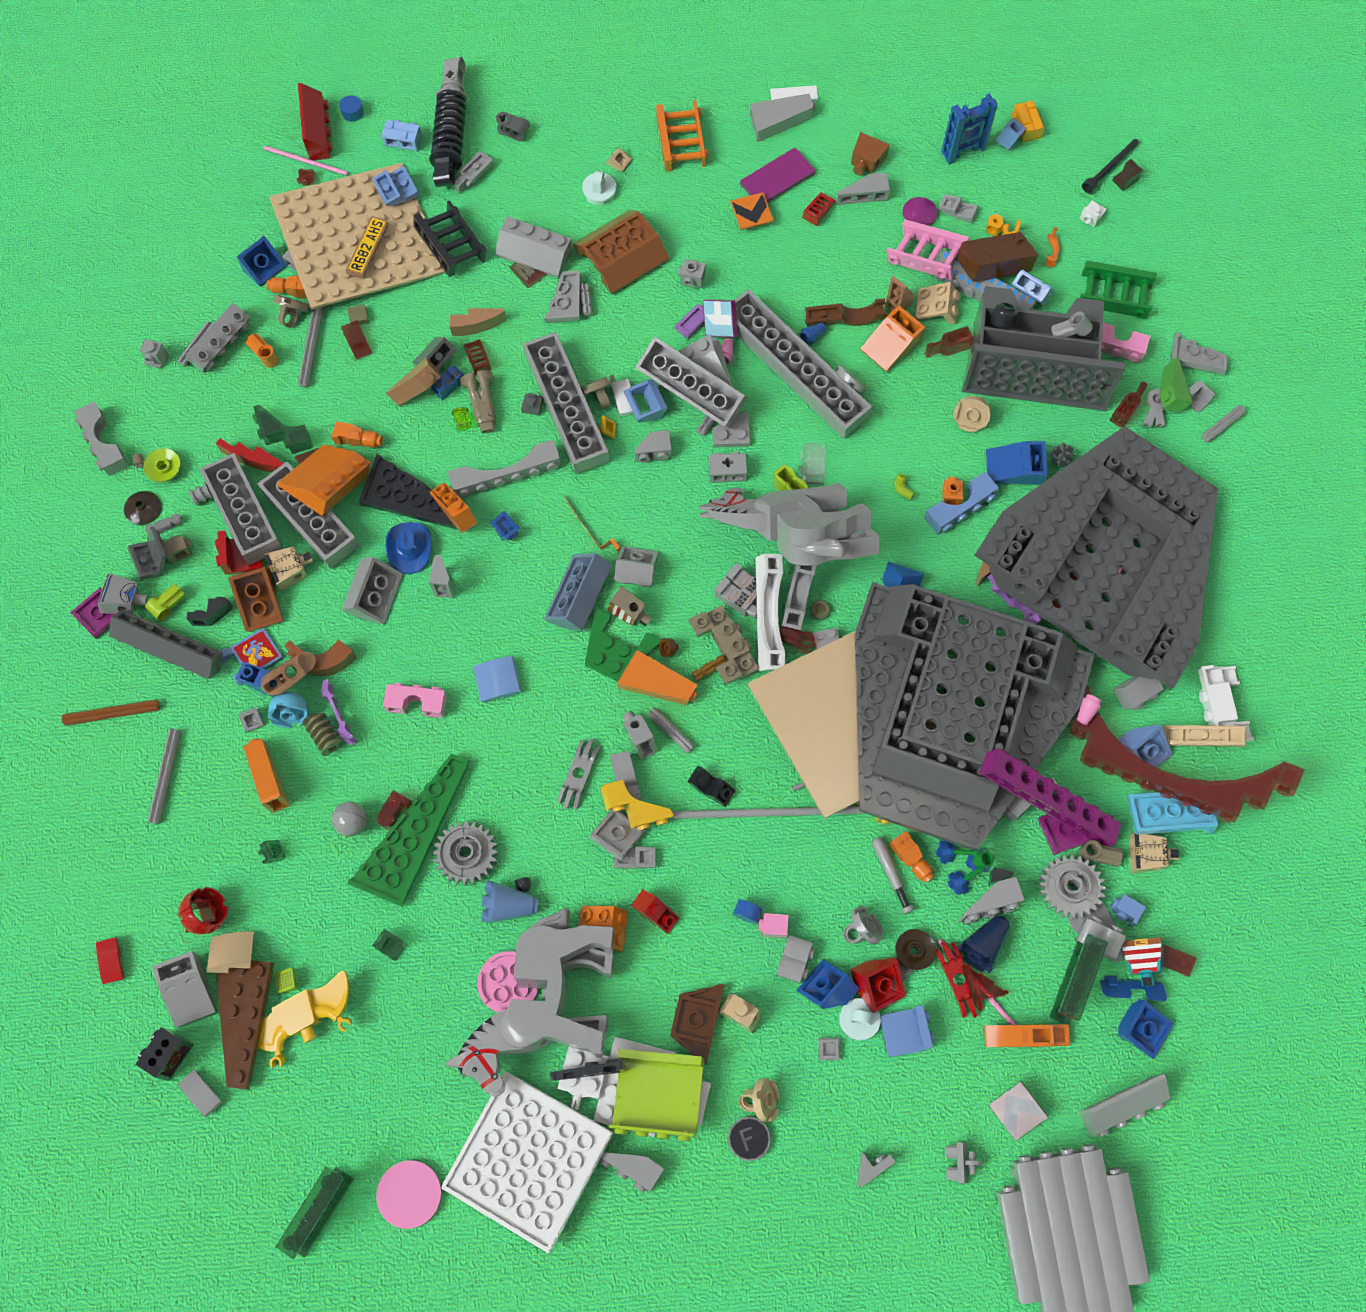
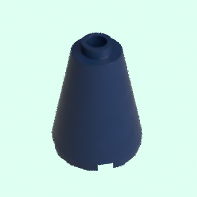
M995 916L965 938L958 946L959 952H963L965 955L963 959L974 969L980 972L988 970V973H991L997 964L1010 933L1011 926L1009 921L1003 916Z

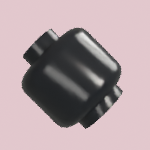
M1002 302L995 306L990 318L994 328L1009 330L1013 327L1018 315L1014 305Z

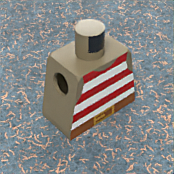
M622 586L611 599L607 610L631 626L638 621L646 627L652 618L643 612L646 605Z

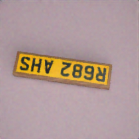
M371 216L346 268V274L361 279L364 278L389 225L387 220Z

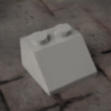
M622 546L616 559L614 580L622 584L634 583L641 587L651 586L654 580L659 551Z

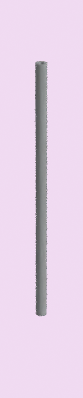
M849 806L833 815L865 813L859 812V806ZM818 807L672 811L673 819L822 815Z

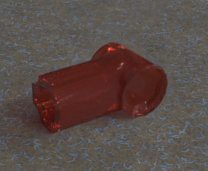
M781 626L779 631L782 642L797 648L802 654H809L814 650L815 637L811 632H802L798 629ZM803 641H809L810 644H809V645H803L802 642H803Z

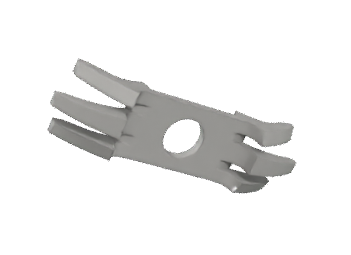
M592 738L588 741L582 755L580 753L585 741H580L564 785L560 790L557 800L559 804H561L565 791L568 789L564 809L568 808L574 792L577 793L573 808L576 810L578 808L590 770L601 749V746L597 745L591 754V758H589L594 741ZM576 768L584 770L585 773L582 778L578 779L573 776V771Z

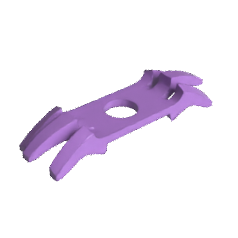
M328 679L323 680L322 697L325 701L330 702L340 725L337 732L345 742L353 746V743H358V741L350 734V726L343 721L336 705L339 701L333 695V684L329 685Z

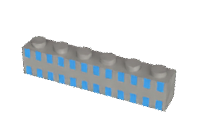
M944 250L936 262L944 264L950 253ZM956 258L951 264L952 280L932 275L935 279L944 283L951 282L957 290L979 302L981 301L985 286L1012 289L1020 307L1023 309L1033 310L1036 303L1035 299L996 278L972 282Z

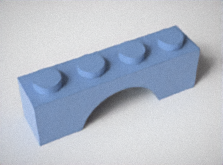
M984 472L970 481L968 486L969 499L965 503L950 505L940 501L926 511L924 519L937 535L943 531L946 533L953 527V524L956 522L961 523L968 517V514L979 511L984 503H991L997 497L996 494L999 487Z

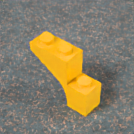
M624 780L604 784L600 787L606 811L613 809V812H618L626 808L631 829L638 827V831L650 828L649 824L656 823L659 826L668 823V819L673 817V813L669 808L643 802L632 797L625 787Z

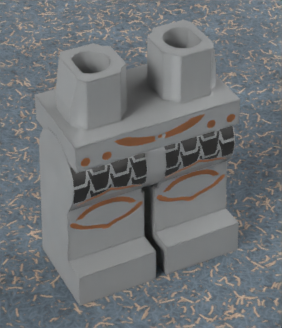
M735 563L726 574V578L724 577L714 589V597L740 612L744 617L749 615L756 619V578L749 575L739 564Z

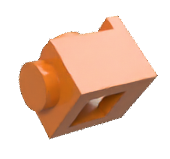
M949 477L947 480H944L942 485V501L950 505L962 504L963 481L958 480L957 477Z

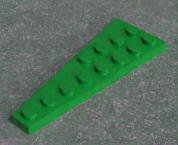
M450 754L437 770V774L425 785L420 795L412 801L407 811L399 817L377 848H374L365 863L361 864L352 879H349L348 885L403 907L470 764L468 760Z

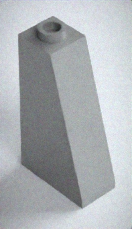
M810 93L750 103V118L756 141L760 142L811 119L813 111H815V102L811 100Z

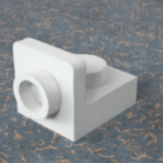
M1091 201L1087 207H1084L1079 219L1095 227L1105 214L1106 208Z

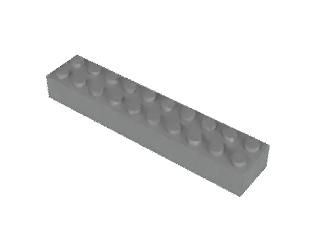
M748 289L735 299L738 337L843 439L870 418L872 406L754 293Z

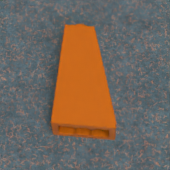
M638 650L617 683V687L620 689L687 705L689 700L693 702L698 694L696 691L697 684Z
M262 738L249 741L243 747L261 804L271 813L290 806L267 743Z

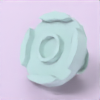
M595 170L593 174L585 178L582 192L589 203L604 205L605 202L614 199L616 183L610 175Z
M862 998L850 1000L847 1005L842 1007L839 1014V1025L843 1032L849 1038L856 1041H863L873 1037L881 1023L879 1011L872 1013Z

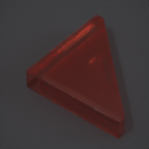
M968 964L961 967L975 1003L1009 994L1008 990H1003L993 984L994 981L982 973L978 974Z

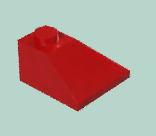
M897 958L865 961L850 969L853 982L859 988L858 993L872 1013L906 996Z

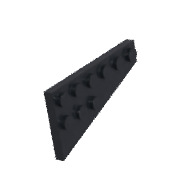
M379 454L376 455L359 499L360 505L458 530L429 492L432 489L409 473L400 470L396 465L386 461Z

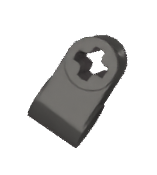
M500 112L496 116L499 134L513 138L516 141L524 139L530 127L526 119L507 112Z

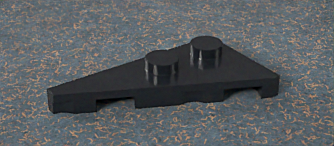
M619 1059L606 1060V1063L598 1064L597 1061L587 1062L585 1067L550 1072L551 1081L624 1073V1063L622 1060L619 1061Z

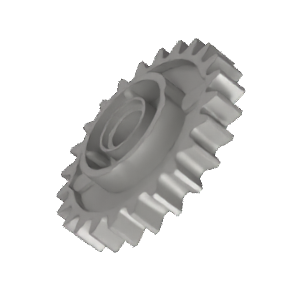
M465 821L464 826L457 822L456 828L450 825L449 832L443 830L444 837L438 836L441 843L435 844L438 850L434 851L433 854L438 856V858L434 859V862L440 864L437 866L438 871L443 870L441 874L443 877L449 875V882L455 879L456 885L460 881L463 882L464 886L467 885L468 881H471L474 885L475 879L482 881V875L489 876L488 869L494 870L491 863H497V860L493 856L499 853L493 849L498 847L497 843H492L495 839L494 836H489V829L483 831L484 826L482 824L477 828L476 822H473L471 826H469L468 821ZM463 850H471L468 857H461Z
M1071 854L1069 859L1063 855L1061 861L1056 857L1054 864L1049 862L1048 868H1044L1042 871L1045 875H1041L1039 878L1043 882L1038 887L1044 889L1040 892V895L1046 896L1043 903L1049 902L1048 909L1055 908V915L1061 912L1063 919L1066 915H1069L1070 919L1073 920L1075 915H1077L1079 920H1081L1083 914L1089 917L1091 915L1090 911L1095 913L1097 910L1096 906L1100 907L1102 904L1099 899L1105 897L1101 892L1106 889V887L1100 885L1105 880L1098 878L1101 871H1094L1096 865L1089 866V860L1082 862L1081 856L1075 860L1073 854ZM1067 884H1074L1076 891L1070 890Z

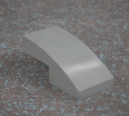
M947 194L944 195L938 207L943 213L968 223L973 222L978 212V205L961 202V197Z
M632 848L622 861L614 856L613 869L655 868L656 848Z
M195 1069L178 1084L189 1100L206 1118L222 1103L214 1089L208 1086Z

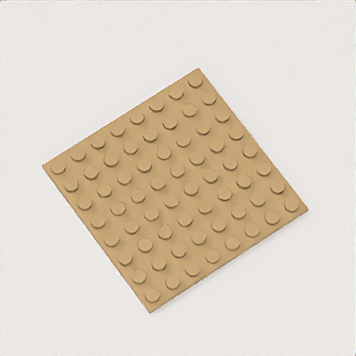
M402 163L269 196L311 310L446 273L413 227V215L420 213L423 219H425L417 198L415 197L397 205L386 206L372 180L373 177L386 170L390 174L403 166ZM371 216L387 220L389 225L363 279L346 274V268Z
M856 631L747 683L824 819L859 801L855 671ZM932 721L925 723L929 730L936 729V725Z

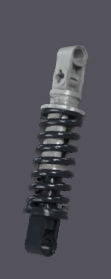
M462 57L446 59L444 61L443 83L441 84V90H438L436 93L433 141L429 161L434 167L433 181L436 187L454 185L455 171L462 166L464 118L468 103L467 95L464 93L466 65Z

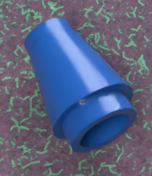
M820 322L819 324L803 328L802 332H800V338L807 345H811L826 332V326Z

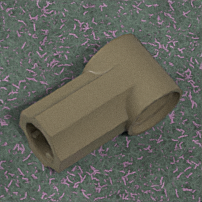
M1095 840L1086 842L1078 851V855L1082 857L1084 862L1089 860V862L1093 861L1114 867L1120 866L1123 855L1122 849L1101 845ZM1087 847L1093 850V855L1087 852Z

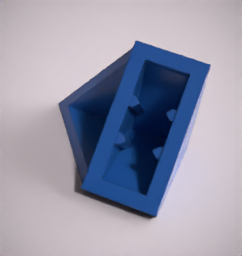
M888 561L882 580L884 586L890 588L891 586L910 584L920 587L924 573Z

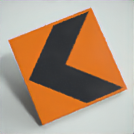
M763 192L730 201L740 230L774 222Z

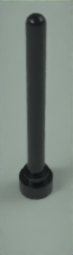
M1133 139L1094 177L1087 178L1082 183V189L1086 193L1091 194L1097 188L1098 182L1139 144V140Z

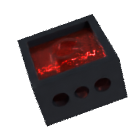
M161 1027L151 1036V1042L148 1047L139 1053L138 1061L135 1065L155 1078L170 1081L194 1044L177 1032Z

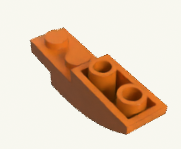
M1069 1024L984 1025L985 1047L1070 1046Z

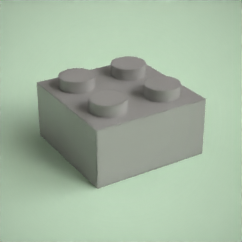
M832 628L814 632L812 638L815 649L817 650L839 639L837 629Z

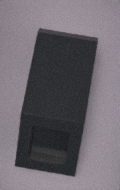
M225 597L209 598L207 612L202 610L187 612L186 619L192 626H212L230 612L233 605Z
M701 766L695 768L688 780V783L699 793L725 807L735 792V789L726 781L713 777Z

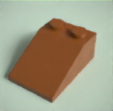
M269 565L228 577L246 632L283 621L276 585Z

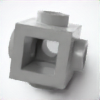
M685 259L683 266L680 265L678 276L681 277V284L688 287L701 288L705 276V263Z

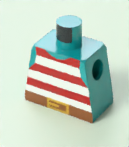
M1161 937L1127 940L1122 945L1130 974L1141 976L1142 987L1155 986L1153 974L1163 973L1164 941Z

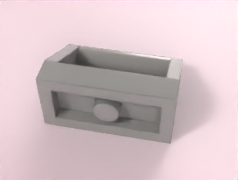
M435 555L429 580L432 591L436 597L454 598L455 591L440 555Z

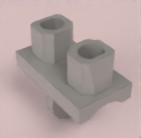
M956 1142L957 1145L946 1146V1157L957 1159V1167H947V1179L968 1184V1165L969 1174H976L975 1166H982L981 1161H975V1152H968L969 1161L967 1160V1143Z

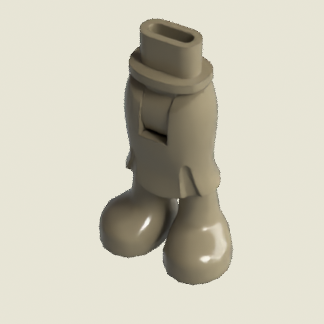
M488 370L477 372V378L481 390L478 391L475 374L468 373L460 378V383L462 387L468 388L477 426L480 427L481 433L495 431L496 414L489 384L494 381V374Z

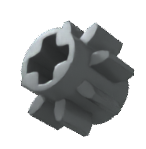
M1065 443L1055 446L1051 453L1054 458L1052 462L1061 467L1071 464L1075 457L1072 453L1074 448Z

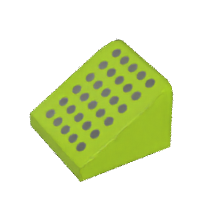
M288 968L274 974L277 994L298 990L294 968Z

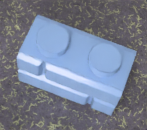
M386 120L382 132L385 146L418 151L422 138L419 125L412 122L409 124L401 123L399 120Z
M1024 270L1019 272L1012 283L1015 289L1035 299L1043 306L1046 305L1054 292L1052 287L1044 284Z

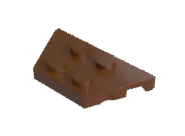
M724 984L682 993L679 995L670 1036L693 1056L703 1057L704 1065H707Z

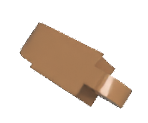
M300 652L262 677V690L268 695L283 693L314 668L316 663L315 656L310 652ZM288 667L294 669L295 674L293 677L287 676L286 669ZM271 680L276 681V686L273 688L269 686Z

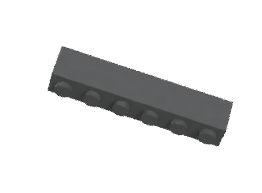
M121 610L111 616L109 637L133 646L135 649L147 652L152 656L161 658L168 663L182 667L184 670L196 673L203 678L210 679L220 672L223 652L125 610Z

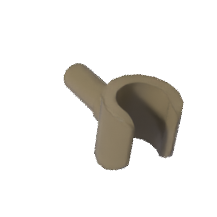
M134 454V465L137 468H142L145 461L143 455Z

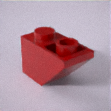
M643 889L630 905L640 915L667 934L680 918L657 896Z

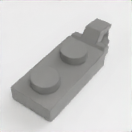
M479 151L458 172L457 180L454 184L455 190L461 193L466 186L470 187L494 164L493 159Z

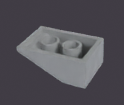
M710 334L679 350L680 353L733 387L720 342Z

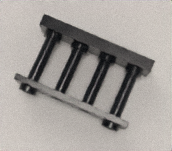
M450 200L447 201L446 212L430 219H423L420 213L413 215V227L448 277L455 275L457 264L472 257L478 256L482 263L485 262L486 247L479 242L461 217L458 208ZM448 218L454 223V225L437 232L432 231L430 226ZM456 231H460L463 235L462 238L446 245L441 244L439 241L440 238ZM467 243L473 249L454 258L448 254V251Z

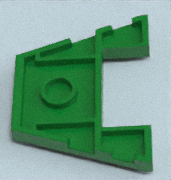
M596 608L585 666L618 682L636 651L638 650L649 656L650 652L659 647L661 639L646 632L636 649L603 633L612 616Z

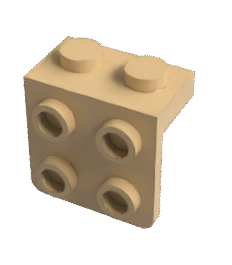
M951 282L920 288L917 294L916 319L922 320L943 315L949 325L955 324L959 315V291L956 290Z

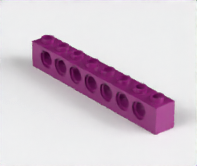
M996 749L986 752L979 774L1084 837L1095 840L1105 846L1116 844L1122 823L1115 820L1114 816L1105 814L1099 810V807L1090 805L1084 801V798L1069 792L1068 788L1057 785L1053 779L1044 777L1039 774L1038 770L1024 765L1022 760L1011 757L1007 751Z

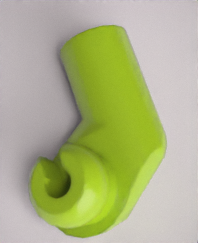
M898 474L894 479L895 491L911 500L915 492L906 488V476Z

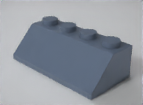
M597 553L574 554L544 620L571 631H582L587 624V619L594 608L598 595L601 593L603 583L608 577L612 565Z

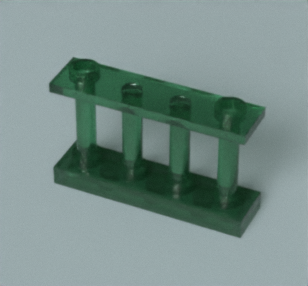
M1087 934L1084 943L1076 942L1050 1012V1018L1069 1025L1071 1019L1081 1020L1108 945L1107 941Z
M326 1166L275 1247L292 1259H295L297 1254L306 1257L355 1178L338 1167L332 1170Z

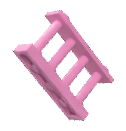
M905 219L902 224L903 240L896 250L891 248L886 250L888 262L935 275L942 279L952 280L951 264L956 258L962 242L969 241V237ZM911 239L920 241L912 254L903 252ZM927 243L936 245L928 259L919 257ZM942 248H947L952 251L944 264L936 262L935 260Z

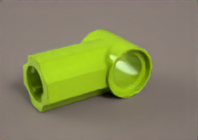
M173 584L159 597H152L146 603L145 608L158 621H163L171 614V609L184 599L186 595L177 585Z

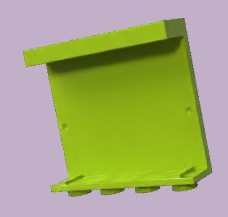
M618 1049L617 1057L620 1061H623L625 1072L618 1074L613 1124H609V1128L614 1129L615 1134L627 1135V1131L636 1132L635 1136L648 1137V1133L657 1134L656 1138L669 1139L671 1135L678 1136L679 1141L689 1142L691 1138H697L704 1058L701 1056Z

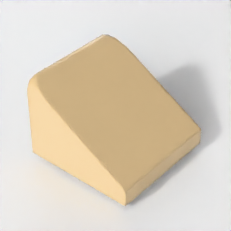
M618 148L606 161V164L622 172L631 161V158Z

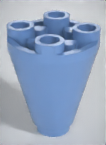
M486 881L485 893L487 895H483L482 907H485L486 910L482 912V922L490 923L531 916V914L537 913L538 898H533V895L494 881Z

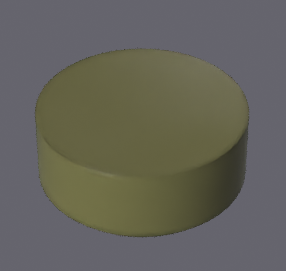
M816 601L811 606V616L816 620H824L829 615L830 607L825 601Z

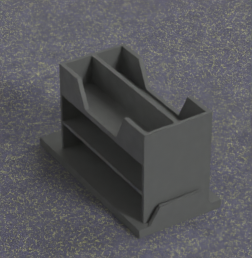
M985 286L974 322L973 343L966 364L962 392L1106 411L1125 370V363L1101 360L1104 301L1077 298L1066 314L1021 308L1012 289ZM1002 302L1014 305L1018 313L1013 327L1009 330L994 328V325L990 322L995 306ZM1079 311L1086 315L1093 326L1091 332L1085 336L1074 334L1069 337L1053 336L1051 331L1053 325L1069 320L1071 315Z

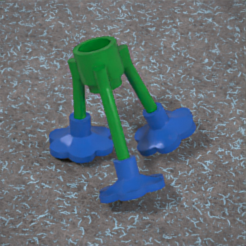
M944 840L938 843L939 848L936 854L943 864L953 862L956 854L968 855L969 859H967L966 865L968 868H971L972 872L966 876L960 871L952 872L948 875V886L957 895L968 893V880L980 872L988 871L989 867L994 863V856L989 851L982 849L973 851L957 850L953 843Z

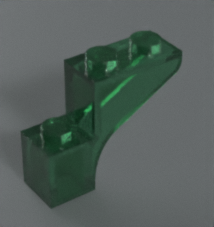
M261 405L253 406L255 413L252 414L253 419L260 428L257 429L260 440L263 439L266 445L283 441L285 448H289L292 454L313 448L310 434L305 424L286 426Z

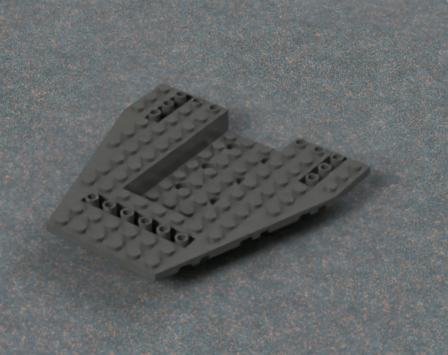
M1124 426L1005 509L974 556L990 566L989 570L998 588L1129 676L1148 679L1156 678L1172 689L1176 686L1199 643L1218 488ZM1102 520H1105L1109 527L1104 526ZM1133 541L1138 542L1139 545H1140V548H1137V547L1133 544ZM1085 546L1090 547L1093 553H1089ZM1117 567L1122 568L1124 575L1118 572ZM1069 573L1074 574L1077 580H1072ZM1101 595H1105L1108 598V602L1103 601ZM1052 601L1058 602L1060 608H1056ZM1085 623H1089L1092 626V630H1088L1085 627Z
M872 582L855 632L859 812L970 850H977L1016 797L1013 793L979 774L986 752L1003 749L1011 757L1022 760L1024 765L1036 769L1081 707L1095 654L1077 649V646L1061 632L923 587L910 584L891 586L890 588ZM958 618H966L968 624H960ZM998 629L1003 630L1005 637L997 636L995 631ZM953 651L957 654V658L950 659L947 653ZM992 664L995 667V671H988L985 665ZM938 686H943V687H945L946 690H947V693H946V694H940V693H938L937 690H936V687H938ZM982 699L985 702V706H977L975 700ZM932 721L936 725V729L929 730L925 723ZM964 735H972L975 739L974 742H966Z

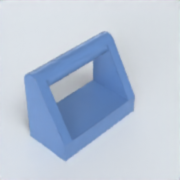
M653 379L646 380L624 390V394L638 423L662 419L668 409ZM643 393L651 411L642 414L633 395Z

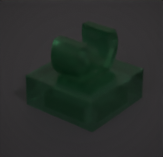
M268 840L260 844L261 849L258 853L259 855L263 854L265 860L262 861L263 864L282 861L286 858L279 840Z

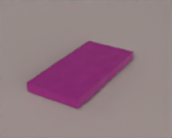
M794 147L740 180V185L749 195L763 192L767 203L814 175L815 169Z

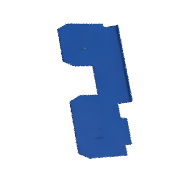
M1106 975L1104 980H1100L1102 992L1106 997L1130 999L1132 996L1131 989L1145 990L1146 997L1149 1000L1166 1001L1167 999L1164 985L1158 981H1154L1155 986L1142 987L1141 980L1122 979L1123 981H1117L1116 976Z

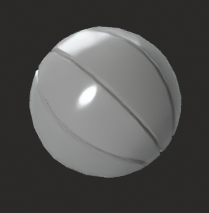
M352 801L338 805L332 814L334 829L339 834L347 837L361 833L365 829L368 820L366 810L360 804Z

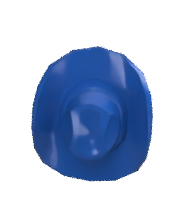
M414 522L400 523L391 527L387 532L385 545L390 565L404 574L411 575L421 572L428 564L431 556V534L429 529L420 523Z

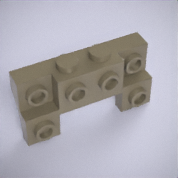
M722 605L707 613L704 611L688 619L697 638L711 632V636L720 652L727 659V662L716 667V671L720 674L725 686L759 672V668L750 654L751 646L746 638L743 639L740 634L742 633L740 626L728 617Z

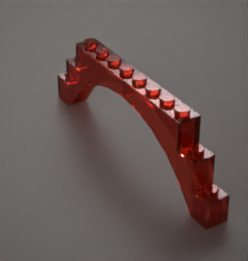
M1086 685L1083 698H1085L1087 694L1092 695L1090 686ZM1079 708L1071 726L1070 733L1074 737L1081 740L1087 739L1080 757V761L1084 765L1102 769V772L1107 775L1114 774L1119 776L1127 783L1134 782L1139 784L1141 788L1147 791L1154 790L1160 792V795L1164 798H1173L1184 806L1198 808L1204 814L1216 815L1226 823L1236 822L1244 802L1253 809L1264 810L1273 789L1282 796L1293 797L1305 770L1284 761L1260 774L1236 780L1206 781L1189 779L1165 772L1141 760L1124 747L1112 734L1099 712L1094 715L1088 725H1084L1077 721Z

